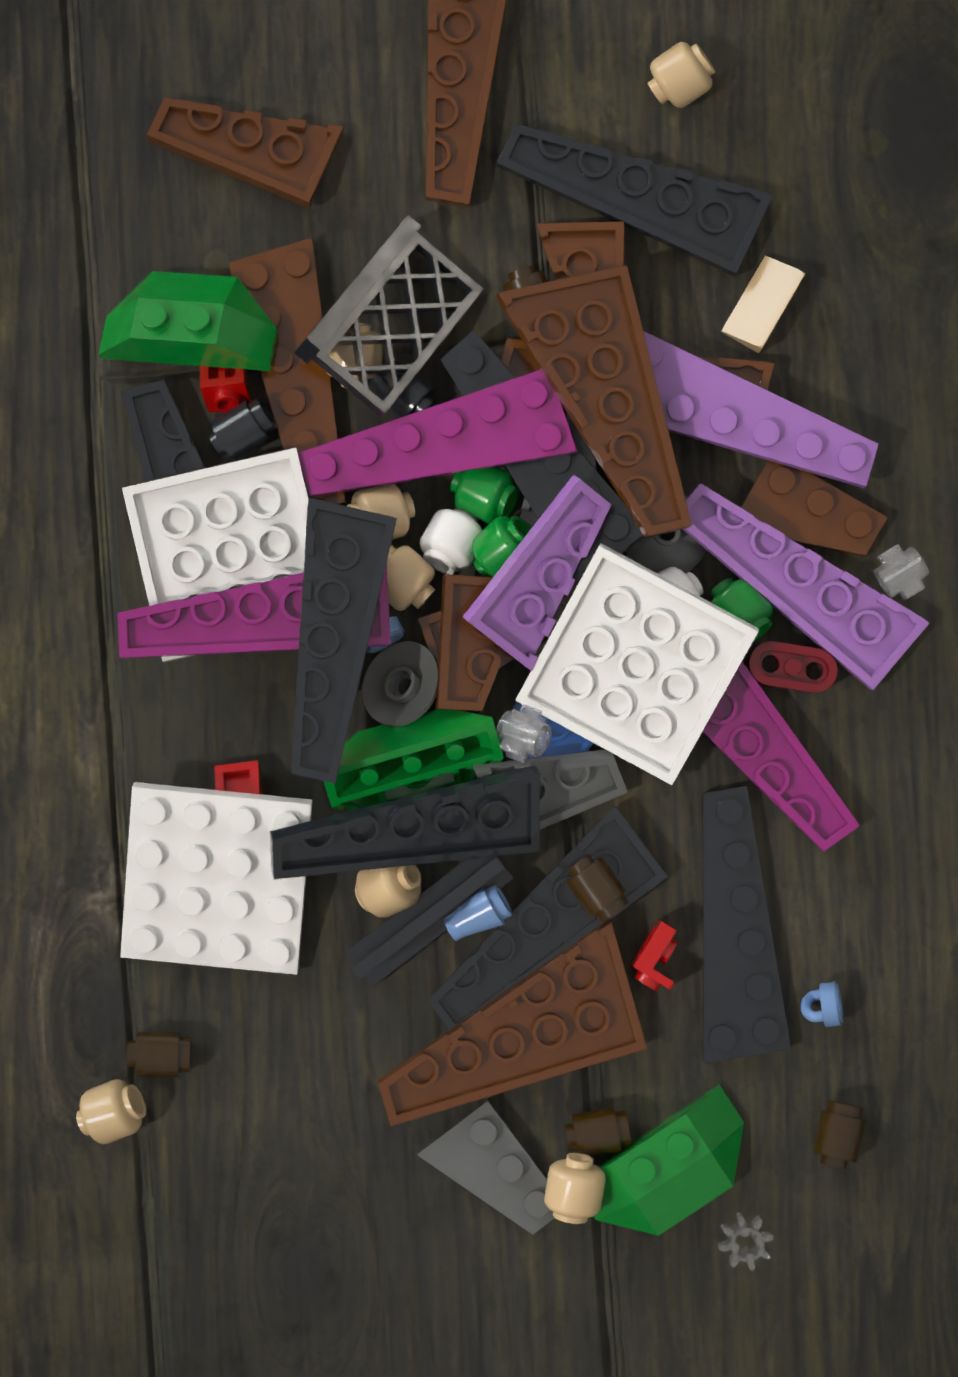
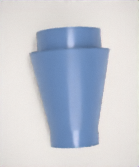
M496 884L489 888L483 885L456 910L444 917L443 921L452 938L458 941L463 937L505 925V919L512 916L513 913L504 894Z

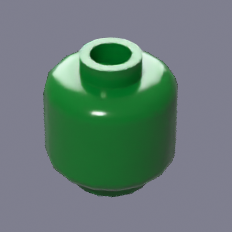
M499 466L456 472L450 488L451 492L455 494L457 509L489 524L498 516L509 517L519 497V487L515 485L510 472Z
M508 516L496 517L473 540L472 552L475 556L473 564L476 570L483 577L493 578L532 527L518 516H513L512 518Z
M727 578L716 585L711 591L713 597L711 603L759 628L753 642L763 636L772 626L770 620L773 614L772 604L744 579L734 582L732 578Z

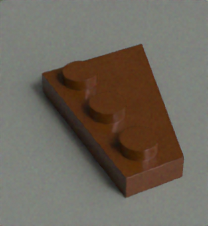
M624 222L536 223L555 280L625 265Z

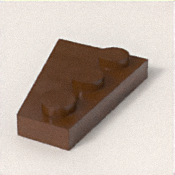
M768 460L741 505L742 509L752 514L755 518L769 524L795 542L861 557L867 555L888 518L810 472Z
M443 575L438 654V693L435 709L482 711L505 650L465 620L463 615L492 580V577Z

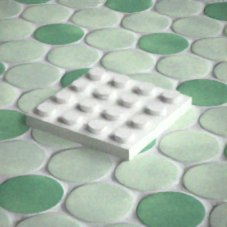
M296 448L122 488L149 606L304 573L307 507L309 500ZM194 655L167 656L161 658L162 662H168Z
M600 543L515 701L673 785L755 639L759 628Z
M134 782L131 795L120 957L297 975L306 876L273 879L270 831L311 821L313 800Z

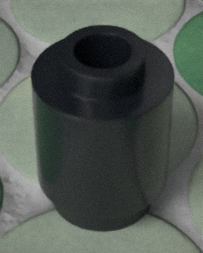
M394 359L395 365L406 364L404 361L399 363ZM396 373L397 382L404 375V373ZM417 373L390 408L400 417H404L433 407L436 403L432 398L435 388ZM376 374L372 377L370 385L376 389L375 395L383 401L390 392L387 374Z
M259 397L251 402L246 399L211 422L213 432L209 434V438L221 456L224 457L229 454L233 459H237L271 437L270 431L277 428V423L266 404Z

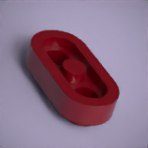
M768 641L758 645L753 649L748 659V670L759 684L807 693H819L827 690L835 682L838 672L835 659L823 649ZM766 656H772L777 660L778 667L775 672L769 673L763 669L762 661ZM809 663H816L821 668V675L816 680L810 679L806 675V667Z

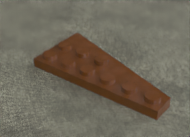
M627 265L498 292L495 296L645 538L691 527L692 524Z
M608 919L378 1079L377 1082L390 1126L647 1049L612 922Z

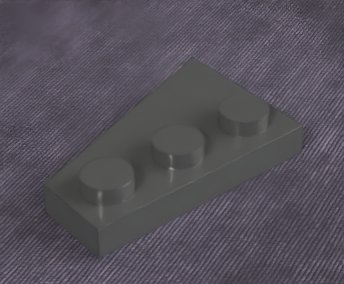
M606 749L472 765L478 779L529 766H536L540 773V830L628 793L613 754Z
M488 1099L417 1152V1155L532 1235L555 1218L553 1211L544 1203L547 1177Z

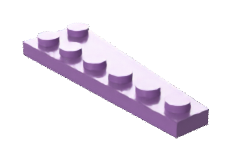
M644 332L669 432L861 488L867 486L878 443Z
M698 484L685 499L692 526L683 530L735 575L753 586L777 611L819 647L830 653L840 665L868 689H875L928 626L929 622L888 596L875 591L850 573L842 571L824 560L817 553L804 548L786 537L779 530L758 520L746 510L703 484Z

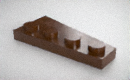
M164 97L147 133V141L309 209L343 135L344 126L328 124V127L307 124V120L288 117V120L263 117L262 113L247 110L244 113L226 111L217 105Z

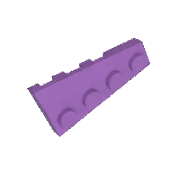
M573 475L463 615V618L532 671L538 659V656L535 654L543 637L549 636L556 622L553 618L563 596L569 595L575 579L572 578L581 558L587 557L611 504L584 481Z

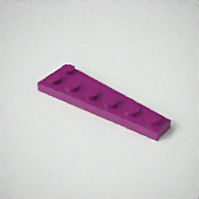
M538 370L299 452L298 457L309 494L312 497L383 484L389 485L432 476L450 475L474 469L492 468L504 464L571 455L578 451L563 405L542 371Z
M387 564L367 647L390 646ZM304 573L118 612L119 658L299 650Z
M741 662L702 732L824 852L860 825L747 667Z

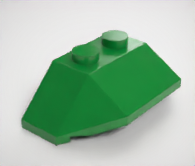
M152 271L106 316L99 357L110 360L271 371L278 330L238 277Z
M435 709L426 712L419 719L408 725L399 727L379 725L357 732L345 743L336 784L323 782L332 808L341 811L344 809L353 811L477 780L478 778L472 765L501 762L504 757L492 717L459 710Z
M720 1085L712 1088L632 1141L631 1146L623 1147L621 1152L614 1153L596 1165L604 1171L606 1176L601 1210L594 1216L597 1221L659 1236L733 1187L744 1121Z

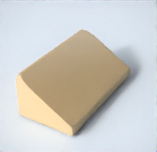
M765 256L721 332L759 354L806 273Z

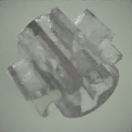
M897 544L877 556L882 565L874 569L873 572L880 586L890 598L900 593L902 598L907 600L925 589L921 579L928 576L929 571L923 559L913 547L902 551Z
M523 704L520 711L513 709L503 714L497 725L496 732L501 743L500 749L506 750V757L525 763L528 756L533 758L535 756L539 757L546 751L550 743L552 730L546 724L547 718L541 717L542 710Z
M737 1213L736 1224L732 1227L726 1224L720 1226L724 1233L727 1234V1241L720 1242L717 1246L720 1251H732V1255L729 1258L731 1267H735L741 1260L746 1262L750 1270L753 1271L755 1269L754 1261L760 1256L764 1259L771 1258L767 1250L764 1249V1242H770L774 1239V1236L771 1232L760 1233L758 1231L762 1226L763 1220L761 1217L757 1216L753 1219L752 1223L745 1222L741 1213ZM752 1232L751 1237L756 1243L752 1249L745 1246L739 1251L740 1246L736 1241V1237L739 1234L747 1237Z

